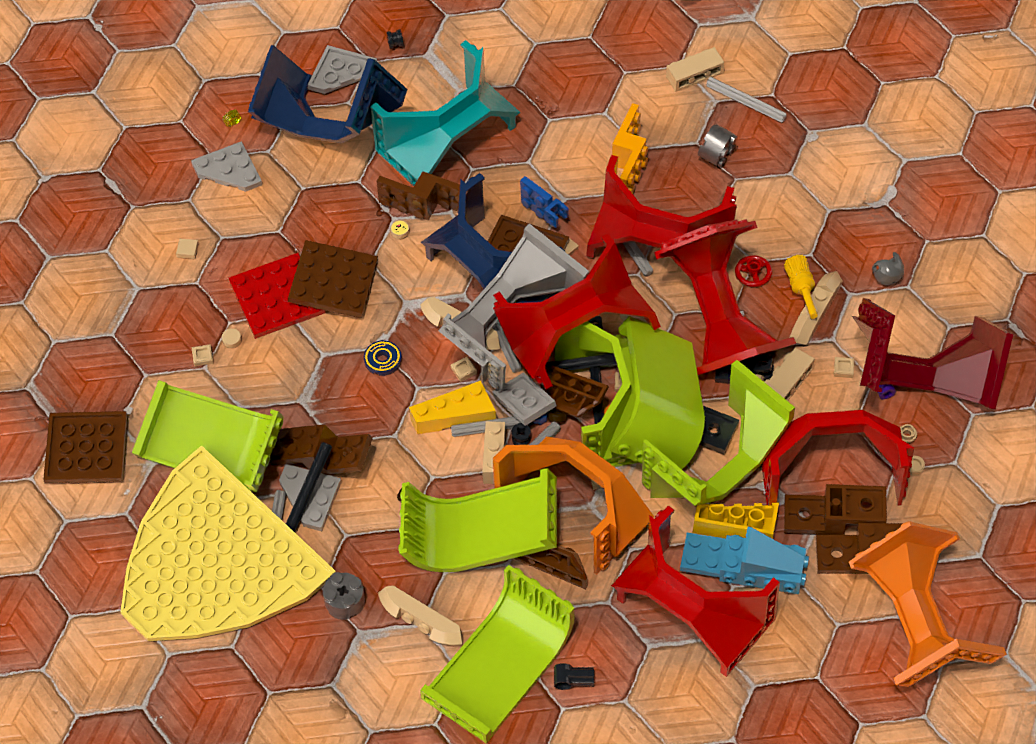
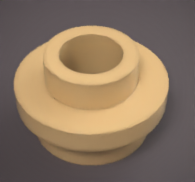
M910 424L901 426L902 440L906 443L915 441L917 437L916 429Z

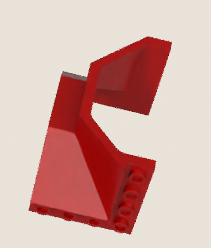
M611 155L606 167L603 204L587 244L586 256L593 258L596 249L604 246L601 236L606 233L615 241V244L635 241L661 248L660 246L663 245V242L701 227L735 220L737 208L735 204L737 196H734L735 188L727 186L722 203L718 207L691 217L677 215L640 204L617 175L618 156Z
M736 219L710 224L665 241L660 246L661 250L654 252L656 259L672 258L692 281L706 323L702 366L697 367L698 375L731 365L736 360L740 362L796 344L794 337L776 340L740 312L726 268L737 236L756 229L755 221L748 222L747 219L738 221Z
M608 233L601 236L605 249L587 277L542 302L508 303L500 291L493 295L496 301L493 303V310L512 351L532 379L535 378L538 385L542 383L545 389L553 386L546 372L545 365L559 337L603 312L643 316L653 330L661 327L654 310L632 285L615 241Z
M865 410L807 413L790 422L761 464L766 505L777 503L780 476L811 436L864 432L891 464L897 505L901 506L903 498H906L907 478H910L914 447L902 440L901 428Z
M667 506L664 510H660L657 513L655 519L649 515L648 545L611 586L617 590V600L623 604L626 602V595L628 593L645 595L688 624L721 665L720 673L727 677L775 621L780 582L773 577L765 588L760 591L709 592L668 565L664 560L663 553L667 550L670 543L671 515L674 513V509Z

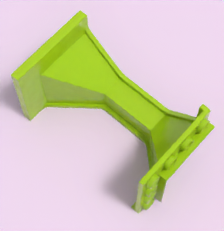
M586 321L559 337L554 347L555 361L614 353L622 385L602 420L597 424L581 427V442L614 467L639 463L610 451V444L628 424L635 405L636 394L627 336L622 334L613 336Z
M736 360L731 364L728 406L741 417L738 454L706 482L690 477L645 439L643 441L642 483L647 489H651L650 498H686L694 506L723 500L763 463L794 418L795 407Z

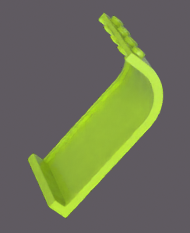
M628 316L618 329L619 333L627 336L636 398L630 420L620 435L610 444V451L642 464L643 441L646 439L680 469H683L692 459L700 444L705 423L692 342L659 328L653 330L648 323Z
M158 380L132 453L137 457L175 469L200 446H203L248 490L257 492L263 481V475L269 464L270 455L276 444L284 417L279 411L271 409L270 414L273 416L261 414L183 390Z
M548 468L540 470V477L453 499L431 497L420 492L410 482L402 483V492L400 493V544L398 549L400 555L419 568L434 572H458L557 548V477Z
M508 565L504 569V586L495 606L429 686L425 684L420 690L421 699L487 744L561 652L573 628L575 619L574 606L568 600H562L557 597L556 593L551 589L542 587L536 579H530L525 576L519 568H513Z

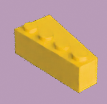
M481 381L409 407L410 420L417 434L442 431L444 428H451L452 425L496 419V410Z
M754 503V506H742V504H734L733 506H724L723 504L697 505L693 533L726 539L727 535H739L742 538H746L747 527H752L773 539L779 503H772V505Z

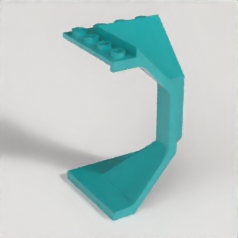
M467 40L460 44L464 49L467 89L435 111L387 112L377 103L371 106L376 152L413 186L422 171L432 174L454 141L486 118L499 116L508 124L510 131L516 128V115L521 112L485 81L484 49L482 47L478 50L475 45H471Z

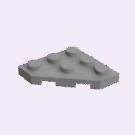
M327 45L307 85L308 90L326 94L360 81L367 59L371 58L377 61V58Z
M242 141L191 160L192 166L200 179H211L215 183L228 187L229 185L235 186L245 192L262 186V180Z
M285 464L279 483L293 507L309 470ZM323 473L320 474L300 519L303 527L318 531L323 530L341 485V478Z

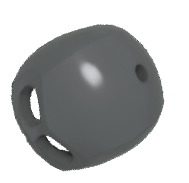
M893 252V258L890 260L875 262L872 266V271L875 279L880 284L889 286L897 283L903 277L904 265L899 254Z

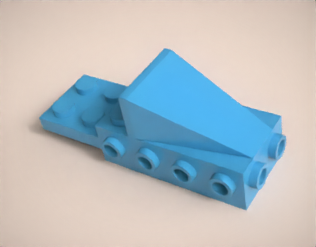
M747 527L746 538H742L739 535H727L726 539L687 532L680 571L720 577L719 581L763 589L774 577L780 582L779 591L799 594L800 585H805L806 574L803 573V568L808 567L809 556H805L806 548H802L799 545L781 544L752 527Z

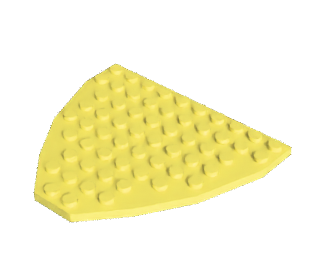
M200 446L172 470L140 523L126 568L121 615L148 641L193 639L251 627L307 601L324 586L325 582L336 571L203 446Z

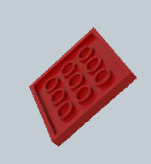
M299 253L228 277L255 339L325 314V310L288 302V296L300 259Z

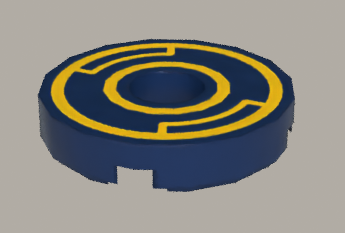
M385 340L370 344L365 350L363 357L365 367L371 373H376L380 376L395 372L402 361L399 347L395 343ZM382 355L388 357L385 361L378 360V357Z

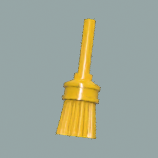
M794 255L787 258L784 269L790 278L792 290L796 294L803 295L811 319H815L818 317L810 294L811 290L815 287V281L809 270L807 258L803 255Z

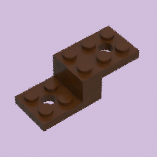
M422 171L414 187L379 176L376 181L379 203L386 207L398 209L400 212L409 213L419 219L429 221L438 204L444 208L459 211L460 184L424 171Z
M325 424L283 428L279 430L269 463L272 466L303 463L310 469L321 443L325 442L331 445L332 449L321 473L335 474L362 471L373 438L369 434L338 437Z
M826 484L824 496L789 494L784 496V533L844 535L846 524L887 523L886 486ZM869 502L872 506L864 508L861 506V503ZM801 511H806L810 515L804 518L801 517L799 513Z
M858 523L856 535H816L817 574H869L865 571L851 569L849 561L855 558L857 553L870 548V545L874 542L884 539L886 534L899 529L903 523ZM833 551H839L841 552L842 556L836 558L833 557L831 553Z

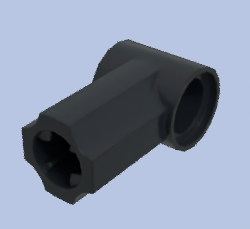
M566 663L556 664L554 666V687L559 690H567L572 688V686H594V667H572Z

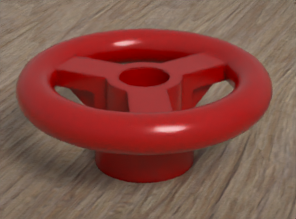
M750 255L738 261L735 266V275L742 284L749 287H759L770 280L772 267L765 258ZM763 267H766V276L759 280V272ZM740 271L752 276L753 281L746 280Z

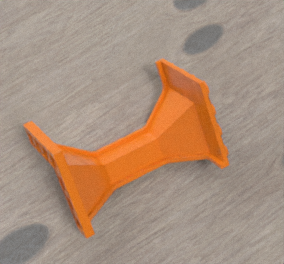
M546 436L538 445H505L493 457L494 489L522 482L531 472L563 461L569 462L604 488L607 515L590 532L594 536V573L596 575L601 570L607 569L610 561L614 557H618L623 549L633 542L636 535L647 527L649 515L654 518V515L625 475L579 441Z
M911 521L903 523L899 529L886 534L884 539L874 542L870 545V548L857 553L855 558L849 561L851 569L869 573L889 595L895 605L910 644V651L906 670L893 679L896 685L905 687L911 686L955 658L992 664L1007 655L1004 647L955 639L948 635L931 593V584L939 554L960 540L957 532Z

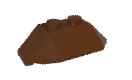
M546 364L545 369L553 386L545 389L542 383L539 384L541 389L555 400L556 407L553 409L577 418L599 405L609 388L608 385L550 364Z
M557 544V548L514 558L585 590L587 588V575L578 553L571 548H564Z

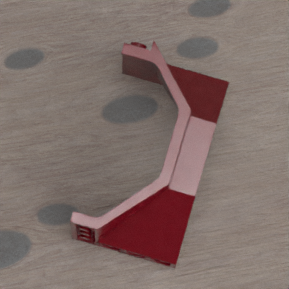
M862 299V303L858 308L859 317L852 316L869 341L860 386H866L875 392H882V388L879 385L884 384L931 390L976 402L989 409L996 410L1013 333L983 317L975 316L972 330L967 336L930 358L889 353L887 350L895 315L871 302L870 299Z

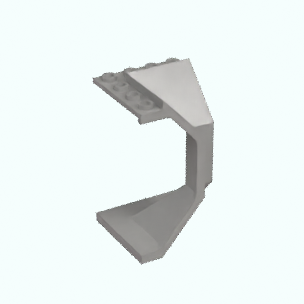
M528 224L524 228L523 237L495 278L466 310L451 319V315L448 313L443 319V326L438 331L481 365L482 384L488 379V383L492 387L503 390L507 386L505 383L506 364L487 350L486 343L487 333L499 321L493 310V303L496 302L493 295L500 291L508 303H515L521 298L557 293L585 279L589 271L531 224Z

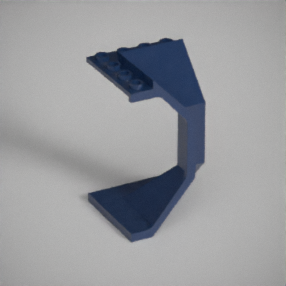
M271 45L261 70L259 81L255 87L252 101L249 104L248 112L252 115V119L299 137L344 143L360 135L363 129L372 125L371 106L377 103L385 111L393 112L403 105L408 89L375 59L368 58L346 122L317 118L305 98L308 89L307 85L312 75L307 74L279 49Z
M479 173L475 177L469 178L466 183L460 179L458 215L421 241V243L425 246L426 258L431 262L434 260V255L441 250H445L478 280L482 288L485 289L499 273L512 252L495 249L473 228L485 219L483 180H485V177ZM557 293L521 298L515 303L542 302Z

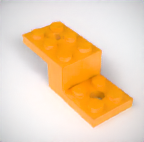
M635 103L631 104L612 143V155L618 156V168L624 169L620 179L632 194L635 189L634 184L639 182L641 170L646 167L648 162L646 157L648 152L646 138L637 136L641 128V124H639L641 113H639V105Z

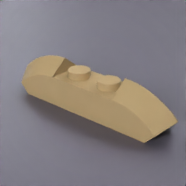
M837 271L825 274L811 295L818 317L811 319L806 305L798 317L790 337H794L796 343L808 345L842 285L843 281Z
M435 297L427 298L420 304L426 318L437 327L443 326V319L448 313L451 315V319L461 313V311ZM492 328L486 335L488 350L500 349L497 331Z
M393 585L383 588L378 593L382 605L395 618L402 617L406 623H413L418 626L421 632L430 634L429 638L431 640L447 645L462 644L458 624Z

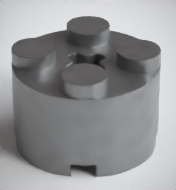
M715 124L706 134L705 142L698 150V156L721 168L726 161V158H724L726 154L730 155L735 148L734 143L738 136Z
M335 572L325 582L323 597L326 609L331 616L346 620L355 614L358 615L365 605L362 582L358 577L350 573Z

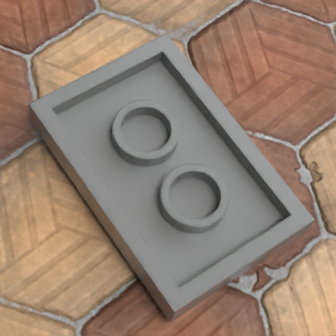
M524 372L506 383L507 386L503 390L497 388L492 391L494 398L524 426L556 407L555 400Z

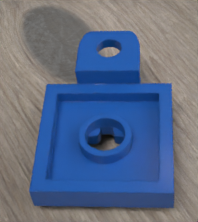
M526 176L520 180L521 203L524 207L530 208L539 218H543L555 228L559 225L557 214L565 219L569 216L568 207L556 198L553 201L552 195Z

